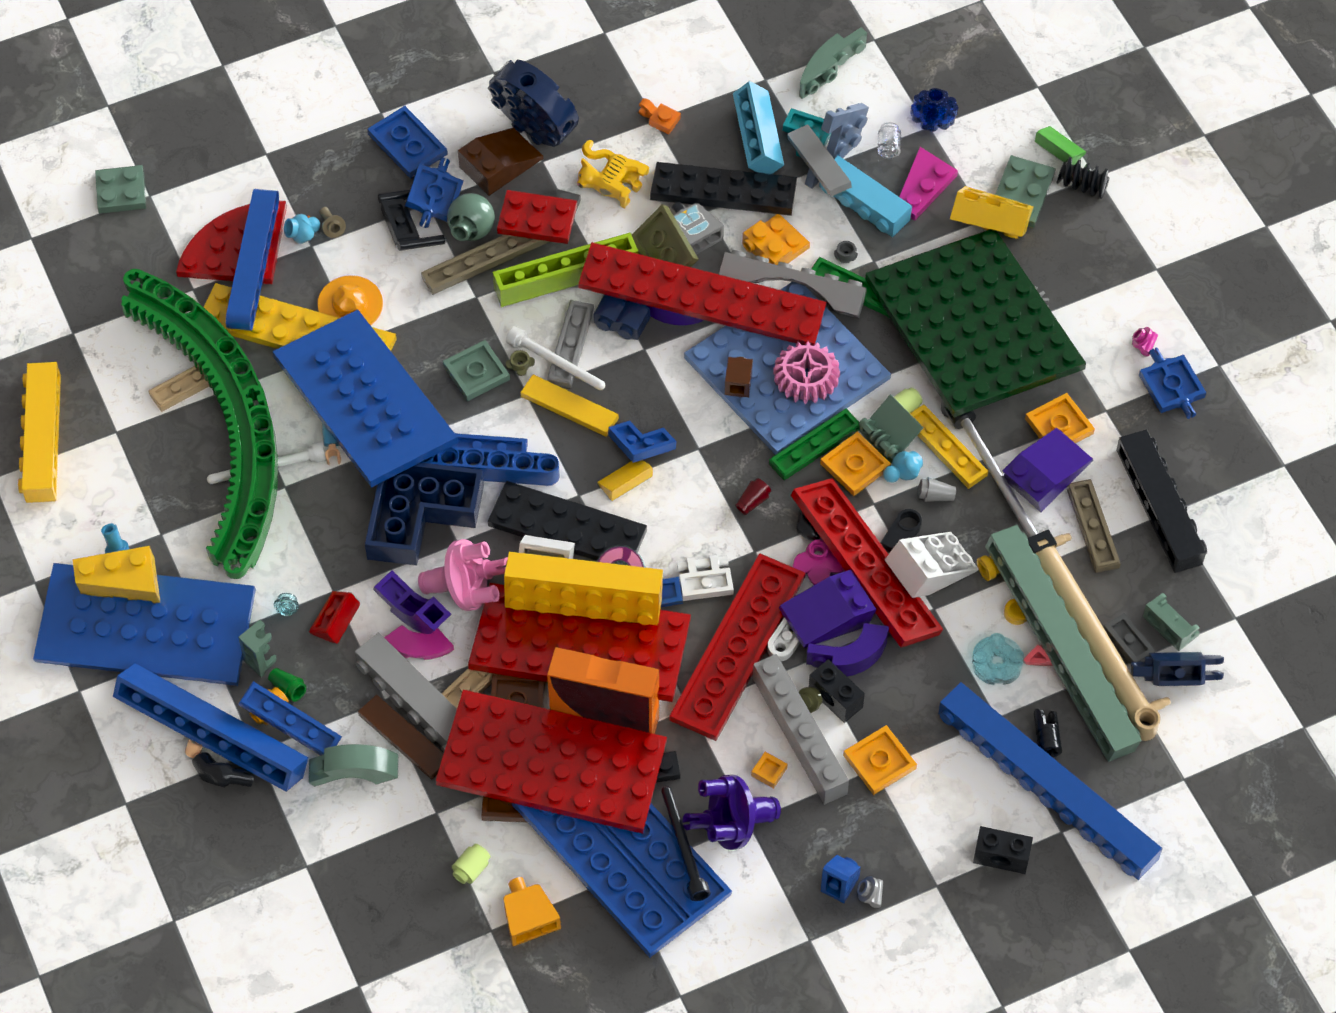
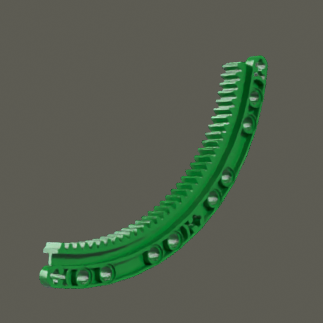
M131 269L123 277L125 287L130 292L128 296L123 295L121 298L125 318H129L132 315L134 322L140 319L142 326L147 324L150 330L155 328L156 334L162 333L165 340L169 338L170 344H176L178 350L182 349L183 355H188L189 361H193L195 368H199L200 374H203L205 380L208 381L209 387L212 388L223 411L229 433L230 456L232 460L230 461L232 469L230 470L231 478H229V495H226L227 504H224L225 512L221 513L223 521H218L219 529L214 531L216 538L210 539L212 546H207L206 550L213 565L218 567L219 564H223L228 577L240 579L245 576L250 566L251 568L255 567L263 550L273 518L278 489L276 436L264 390L249 359L237 341L210 312L193 298L168 282L140 269ZM257 400L259 405L254 406L253 401ZM264 454H270L266 457H261ZM264 511V512H263L262 514H260V515H256V514H255L256 512ZM250 537H255L252 541H246ZM239 562L240 568L236 567L232 570L231 565H236Z

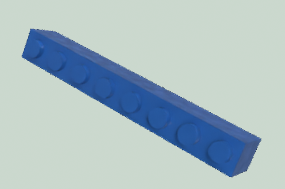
M136 663L117 676L113 697L286 792L303 779L309 757Z

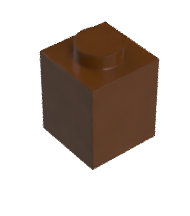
M728 357L725 395L749 398L753 359Z

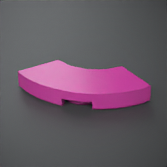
M401 625L384 637L404 658L412 657L430 660L444 656L454 650V645L438 628L431 634L410 631Z

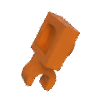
M643 98L639 103L641 108L638 113L643 117L650 118V126L668 135L681 119L680 112L662 103L658 108L646 98Z

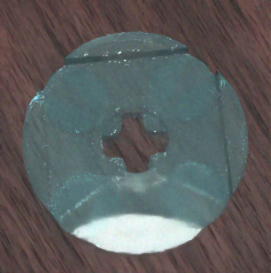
M994 633L976 644L972 655V668L975 675L987 684H1010L1021 674L1024 653L1016 642L1004 637L1000 633ZM994 656H999V657H1001V658H1002V661H1003V664H1001V663H999V662L996 663V664H993V663H992L993 657H994Z

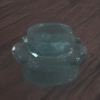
M282 593L274 601V607L282 616H290L297 612L299 603L295 595Z

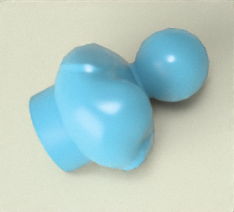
M297 214L292 219L288 218L285 221L284 233L287 238H293L295 242L303 244L314 237V233L319 231L321 224L316 217Z
M915 451L899 452L893 458L892 465L884 469V479L887 482L893 483L899 478L902 480L917 478L923 466L922 457Z

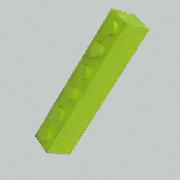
M630 232L595 242L638 254V249ZM591 244L494 271V290L501 307L578 285Z

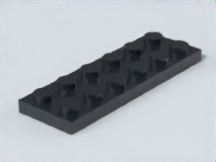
M657 162L650 200L680 202L691 205L700 204L701 206L792 216L797 177Z
M509 481L505 482L488 519L489 527L520 537L528 535L575 543L574 554L598 561L603 553L614 547H627L638 553L647 532V525ZM618 560L613 563L620 565H628V563L623 560Z

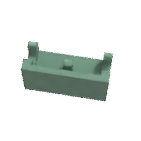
M1162 593L1146 604L1143 618L1180 651L1199 636L1200 632L1198 629L1200 627L1196 624L1191 626L1167 603V596Z
M258 620L238 638L244 662L262 678L265 675V671L276 662L277 658L276 655H273L269 660H265L264 654L270 649L267 643L270 642L272 635L271 633L265 635V623Z

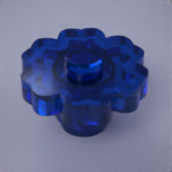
M932 88L929 91L922 90L914 96L910 114L913 122L920 123V127L924 130L935 132L938 128L946 130L955 123L958 105L954 97H948L947 91Z

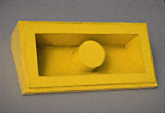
M643 460L634 463L631 461L598 481L597 484L609 499L613 501L653 476V468Z

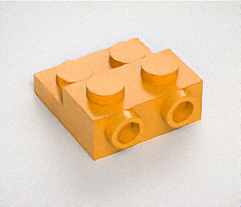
M776 214L765 223L760 220L743 232L742 244L745 250L749 253L752 252L755 256L767 258L769 263L778 265V262L790 263L810 248V242L780 214Z

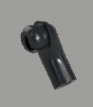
M800 509L796 527L797 532L807 540H819L821 537Z

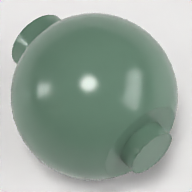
M466 193L460 195L453 200L448 208V226L452 236L459 241L480 240L491 231L494 225L495 214L493 207L486 198L479 194Z

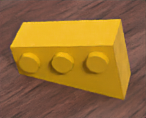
M964 186L957 192L950 219L969 225L980 226L985 230L992 229L1004 232L1005 236L1018 239V236L1022 237L1026 234L1034 206Z
M150 546L72 559L75 583L81 594L111 598L121 597L128 598V600L138 599L160 603L155 558Z

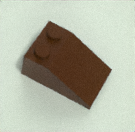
M514 127L477 137L458 150L459 168L488 196L544 159L543 155Z

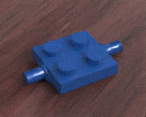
M441 158L438 168H430L420 163L417 167L405 206L423 213L419 222L421 227L425 222L424 228H428L432 217L447 222L448 208L460 194L464 180L456 178L447 172L450 163L449 159L444 164L445 158Z
M1157 347L1155 350L1154 348L1151 349L1149 354L1155 363L1141 369L1139 377L1160 413L1175 408H1182L1187 419L1195 417L1196 412L1191 403L1205 398L1206 391L1185 355L1163 358Z

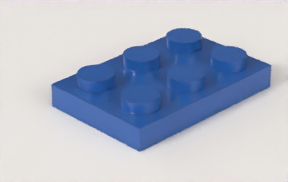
M406 106L401 107L367 129L368 135L409 178L415 176L419 163L429 167L448 155L447 148Z

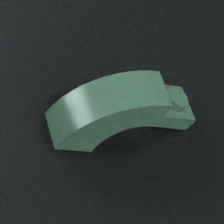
M361 744L338 745L325 748L324 755L309 759V784L316 787L338 779L360 778L377 785L397 779L398 754L385 748Z

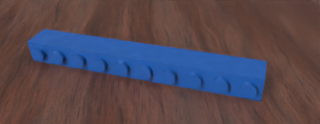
M962 682L940 702L938 714L944 723L955 727L966 741L973 742L979 747L980 752L985 757L992 758L997 762L1004 773L1014 776L1026 791H1032L1039 797L1040 802L1045 807L1056 811L1063 822L1079 830L1080 835L1086 841H1092L1097 845L1102 854L1109 859L1115 860L1127 875H1133L1139 880L1159 860L1163 849L1160 845Z

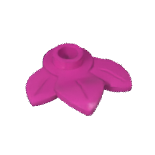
M823 540L812 541L807 546L805 552L796 556L793 563V568L805 572L813 585L828 578L831 572H843V567ZM819 551L822 553V555H816L814 553Z

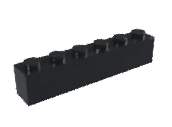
M1147 429L1119 437L1116 451L1174 573L1203 565L1205 555L1207 554V546L1204 540H1200L1197 534L1196 523L1193 519H1190L1187 513L1185 500L1183 498L1180 499L1177 493L1176 481L1174 478H1170L1167 472V463L1158 453L1155 438L1150 437Z

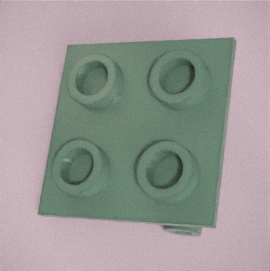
M891 394L870 419L863 418L859 422L861 426L859 432L891 464L896 454L904 451L923 429L922 425Z

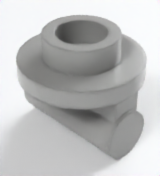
M868 876L857 887L858 898L861 902L870 904L871 907H881L883 880Z

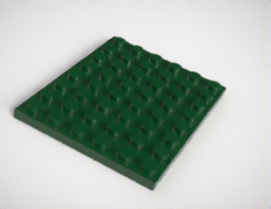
M986 230L867 272L865 275V280L953 417L1077 373L1086 368L1085 360L996 230Z

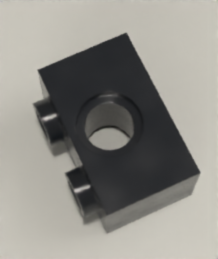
M829 659L809 675V687L816 688L821 693L822 703L844 723L863 708L865 693Z
M980 826L973 863L1026 874L1033 837Z

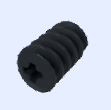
M1070 156L1061 167L1057 184L1063 179L1065 187H1068L1072 182L1073 190H1077L1081 185L1082 193H1086L1090 188L1091 196H1095L1099 191V198L1102 199L1110 178L1108 177V169L1105 168L1100 174L1099 166L1097 165L1092 171L1088 162L1083 168L1081 167V160H1078L1073 165L1072 157Z

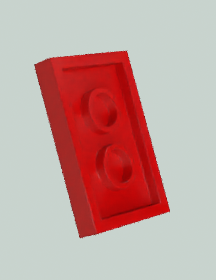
M507 190L497 226V234L568 244L577 209V200Z

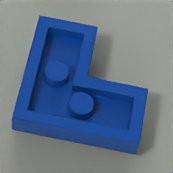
M631 421L608 427V436L633 463L676 449V440L665 428L642 434Z

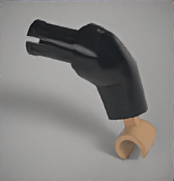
M188 740L185 754L193 758L192 764L203 781L224 788L229 784L252 786L254 781L253 773L245 769L232 768L229 763L216 762L209 753H201L202 745L196 742L194 744L191 740Z

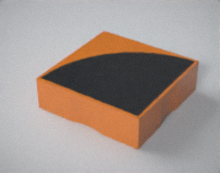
M555 647L547 674L550 710L655 734L659 721V700L657 697L659 669L623 661L608 660L586 653Z

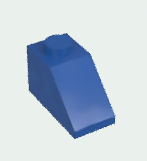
M836 855L823 868L821 892L845 903L860 877L861 867L851 858H842Z

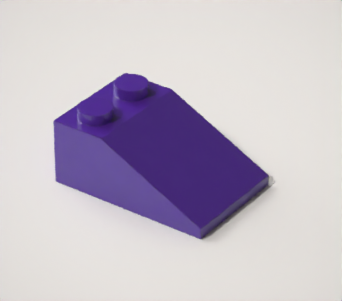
M1055 428L1019 453L1002 472L1008 484L1037 510L1042 512L1093 462V458L1062 431Z
M852 570L829 576L779 606L780 611L803 648L808 647V643L818 644L863 629V623L870 624L876 611L874 604Z

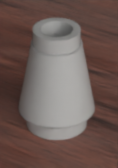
M929 477L920 480L918 487L919 499H923L924 502L954 501L956 495L955 486Z

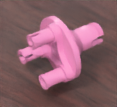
M466 539L456 540L447 549L444 566L421 572L418 576V585L421 592L428 595L429 593L449 591L454 602L462 610H477L483 603L497 602L499 600L497 586L487 587V580L492 579L493 576L505 574L506 567L503 566L507 564L508 557L494 561L483 560L482 558H488V555H490L487 542L473 544Z

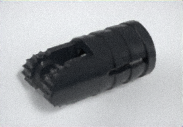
M1036 708L1034 710V721L1038 746L1051 757H1057L1062 753L1057 712L1051 711L1048 713L1046 724V716L1043 709Z

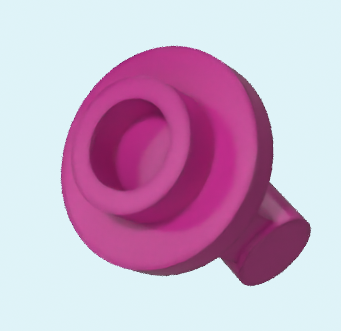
M1149 327L1139 328L1132 336V345L1138 348L1142 355L1149 356V351L1153 349L1158 334Z

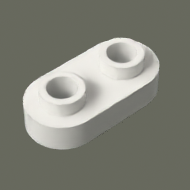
M785 618L768 641L769 656L777 654L780 661L789 659L800 644L795 633L789 631L792 628ZM777 648H783L784 651H783V652H779V651H777L776 649H777Z

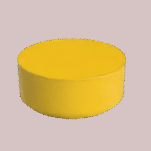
M1015 598L1009 600L1004 609L1005 619L1014 625L1025 623L1027 619Z

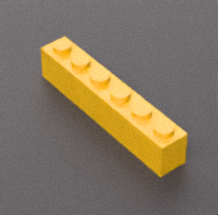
M57 362L27 363V373H23V387L26 388V394H22V407L25 409V415H21V427L24 430V436H20V448L23 451V457L19 458V469L23 474L22 478L18 479L19 493H23L26 503L56 501L61 384V374Z

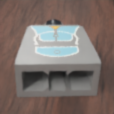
M680 202L671 206L670 211L696 255L723 240L724 225L700 204H693L686 209Z

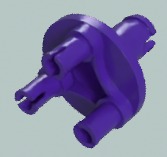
M723 775L718 779L699 781L698 792L700 796H710L708 810H705L703 813H685L682 822H690V824L683 825L685 830L704 828L707 830L710 842L718 841L725 849L737 850L743 848L749 842L754 824L773 822L774 819H779L781 806L778 799L772 796L752 797L749 787L741 777L737 775Z

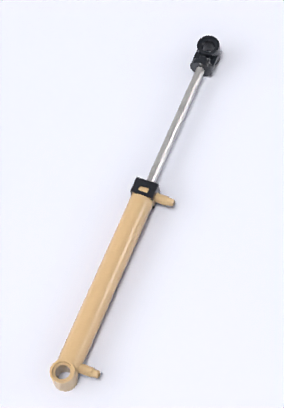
M942 400V414L950 419L956 429L964 428L1028 535L1030 548L1033 553L1038 555L1045 574H1048L1052 579L1056 593L1063 598L1067 612L1070 617L1075 619L1079 633L1089 643L1090 652L1094 659L1099 661L1105 678L1113 685L1117 699L1127 709L1128 718L1132 725L1136 726L1139 730L1141 740L1148 741L1153 739L1157 734L1160 724L1158 710L1170 705L1171 701L1168 697L1148 703L1056 547L1072 539L1071 535L1066 533L1053 537L1049 529L1041 533L1036 531L972 424L976 419L974 411L953 417ZM1145 721L1150 723L1151 725L1146 726L1143 725L1141 722Z

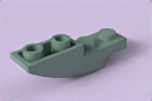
M862 27L845 38L841 37L838 33L835 34L816 51L808 62L800 80L799 97L801 99L809 94H814L824 84L832 82L837 76L838 65H843L850 57L861 53L866 48L867 32Z

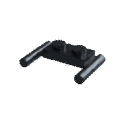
M410 190L378 194L382 214L399 251L445 244L444 235L419 237L409 209L405 206V200H407Z

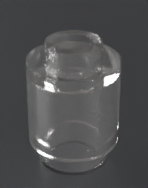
M890 122L881 125L878 131L877 152L886 159H892L901 153V130L897 124Z

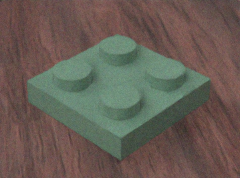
M143 165L95 170L99 214L146 209Z
M486 340L443 361V367L467 402L510 380V374Z

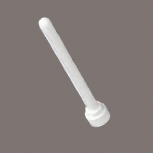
M514 326L508 332L506 342L515 348L525 347L598 390L605 388L604 381L530 340L523 329Z
M322 442L313 443L311 447H307L308 450L278 457V468L306 460L316 461V463L326 461ZM230 470L210 474L207 477V482L215 484L229 480L231 478Z

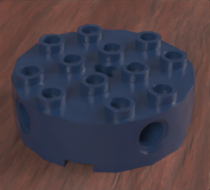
M517 59L515 63L512 60L507 61L489 81L488 90L493 97L491 99L492 104L496 108L501 109L511 120L512 127L519 133L524 131L529 134L530 139L536 145L541 143L552 147L560 145L578 125L579 116L575 106L569 98H563L557 90L560 87L541 70L523 60Z

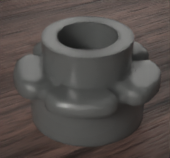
M842 241L834 251V256L841 263H849L856 260L858 256L857 248L850 241Z

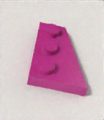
M922 147L918 150L899 196L912 205L911 219L916 220L958 174L957 169Z

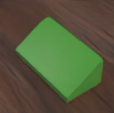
M1051 126L1036 132L1035 142L1062 162H1066L1071 156L1072 164L1074 165L1086 154L1085 150Z

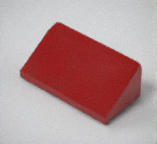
M332 591L309 632L331 643H339L357 612L360 602L351 592Z

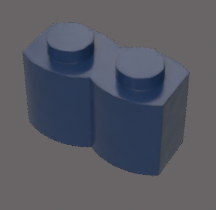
M608 295L603 296L593 314L594 323L599 329L614 331L624 339L634 340L639 339L651 318L650 308L646 305Z

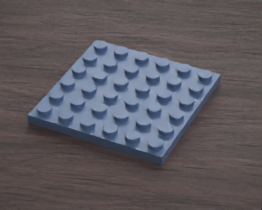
M791 282L780 289L819 300L806 286ZM826 307L816 343H819L820 349L827 346L828 353H834L835 360L839 362L840 377L838 378V386L834 388L832 395L827 394L825 400L818 397L816 404L812 400H808L804 404L802 399L795 403L793 396L786 399L785 392H780L778 385H775L773 368L775 367V360L777 357H780L782 350L787 351L789 345L795 348L796 343L724 326L684 353V359L775 455L891 379V373ZM728 357L753 359L749 398L725 395ZM806 368V377H808V368Z

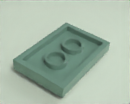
M1011 155L995 195L1034 206L1028 223L1029 227L1034 228L1054 178L1056 168Z

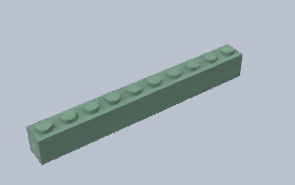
M1018 525L991 534L985 546L1051 660L1053 667L1106 760L1110 762L1135 752L1142 741L1140 732L1136 726L1132 725L1128 718L1127 709L1123 704H1120L1115 695L1113 685L1107 681L1103 674L1101 664L1094 659L1090 652L1089 643L1086 639L1082 638L1075 619L1070 617L1065 608L1063 598L1056 593L1052 579L1048 574H1045L1038 555L1033 553L1030 548L1026 534L1021 532Z

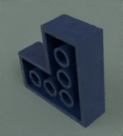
M420 462L379 483L365 540L367 560L417 566L426 522L476 528L484 488L483 470Z

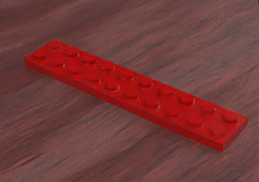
M591 242L578 283V288L796 344L799 342L801 345H805L809 341L811 346H814L826 307L825 301Z

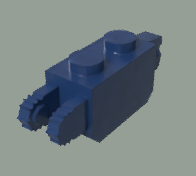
M1201 652L1149 653V657H1145V661L1131 662L1132 676L1144 677L1145 681H1151L1156 686L1203 685L1207 680H1222L1224 678V672L1218 670L1205 671L1206 665L1223 664L1224 657L1221 655H1203Z

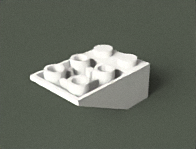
M952 532L901 539L885 559L912 598L931 595L979 570L972 557L967 554Z

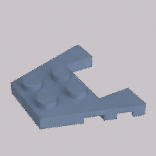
M865 104L847 106V110L838 108L835 111L836 113L831 110L826 112L821 129L828 134L831 133L827 150L834 159L838 155L844 158L860 143L862 128L868 120L866 116L869 107ZM809 168L805 185L812 189L819 181Z

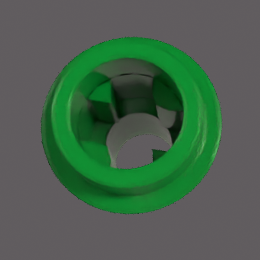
M279 668L273 669L268 676V680L275 687L279 688L289 701L296 702L300 700L306 692V685L302 678Z

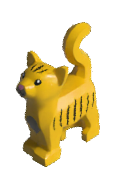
M586 141L582 146V152L587 158L593 160L607 158L608 162L604 169L598 172L582 158V168L578 173L577 185L580 188H594L604 196L616 198L620 201V206L625 209L630 203L628 196L631 190L622 184L626 182L632 186L634 192H638L643 185L639 180V176L647 175L649 173V166L621 154H615L607 149L592 151L593 141Z

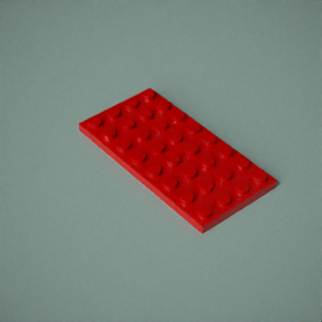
M489 584V587L492 585L497 586L499 600L497 602L484 603L468 662L469 670L548 682L547 674L555 647L608 660L623 661L659 669L658 700L673 702L691 614L660 610L658 625H643L640 623L617 622L615 620L599 618L591 619L574 615L566 616L557 613L505 608L504 585Z
M463 689L437 774L436 785L643 834L667 737Z

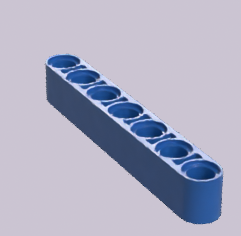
M253 189L226 313V328L250 331L253 329L279 206V191Z
M451 446L426 459L427 461L421 462L483 470L484 481L505 483L509 481L517 484L551 486L556 484L560 478L559 460L556 456L547 453Z

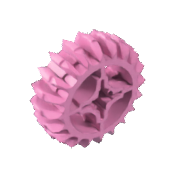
M807 341L805 345L797 342L795 348L789 345L787 351L782 350L780 357H777L775 360L773 374L775 385H778L780 392H785L786 399L793 396L795 403L802 399L804 404L808 400H812L816 404L818 397L825 400L827 394L832 395L834 388H837L840 370L838 360H835L834 353H828L827 346L820 349L819 343L811 346L809 341ZM806 368H808V377H806Z

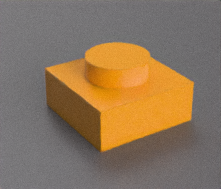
M765 751L751 771V776L774 789L787 770L788 764Z

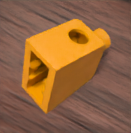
M522 877L514 878L508 883L511 893L505 895L503 900L513 946L561 929L560 916L539 884L527 887Z

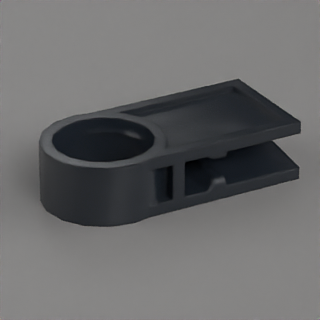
M905 509L898 514L894 523L880 542L887 553L892 551L899 540L916 537L922 525L921 515L913 509ZM910 517L915 519L918 525L914 528H906L901 525L900 521Z

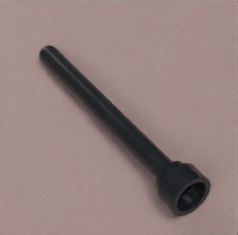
M664 786L661 789V793L690 879L687 888L690 900H704L711 895L708 882L700 878L672 789L669 786Z

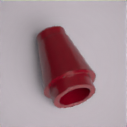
M756 478L754 481H750L735 506L742 514L747 515L766 501L772 491L763 480Z

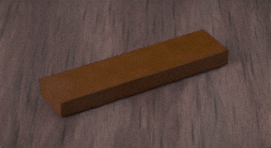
M375 695L358 711L359 716L431 780L437 776L444 753L383 699Z

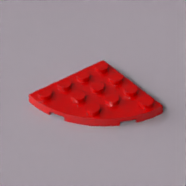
M279 201L262 284L273 283L287 209L286 201ZM250 204L225 212L205 225L192 238L183 251L176 270L177 277L233 281Z

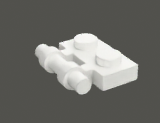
M717 554L709 555V558L703 559L691 557L686 558V561L677 562L678 572L688 571V573L679 574L683 601L734 594L730 568H719L720 566H728L727 555L717 557ZM704 568H710V569H711V570H707V571H699V572H697V569H704Z

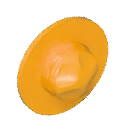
M343 276L332 280L322 289L318 298V311L320 313L341 318L359 310L370 325L379 318L383 308V299L378 287L370 280L360 276Z

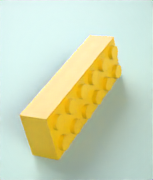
M509 552L504 575L505 608L531 610L540 613H557L566 616H582L591 619H608L617 622L625 621L643 625H658L662 603L663 569Z

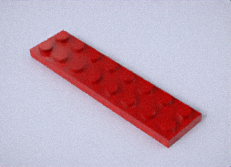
M833 478L795 488L790 496L845 571L852 570L876 608L875 613L882 623L889 627L888 631L900 648L941 634L943 628L920 597L912 598L886 563L885 559L889 554Z
M759 553L673 708L669 721L717 741L753 675V664L761 660L768 647L769 639L784 618L779 606L796 596L805 579V572Z

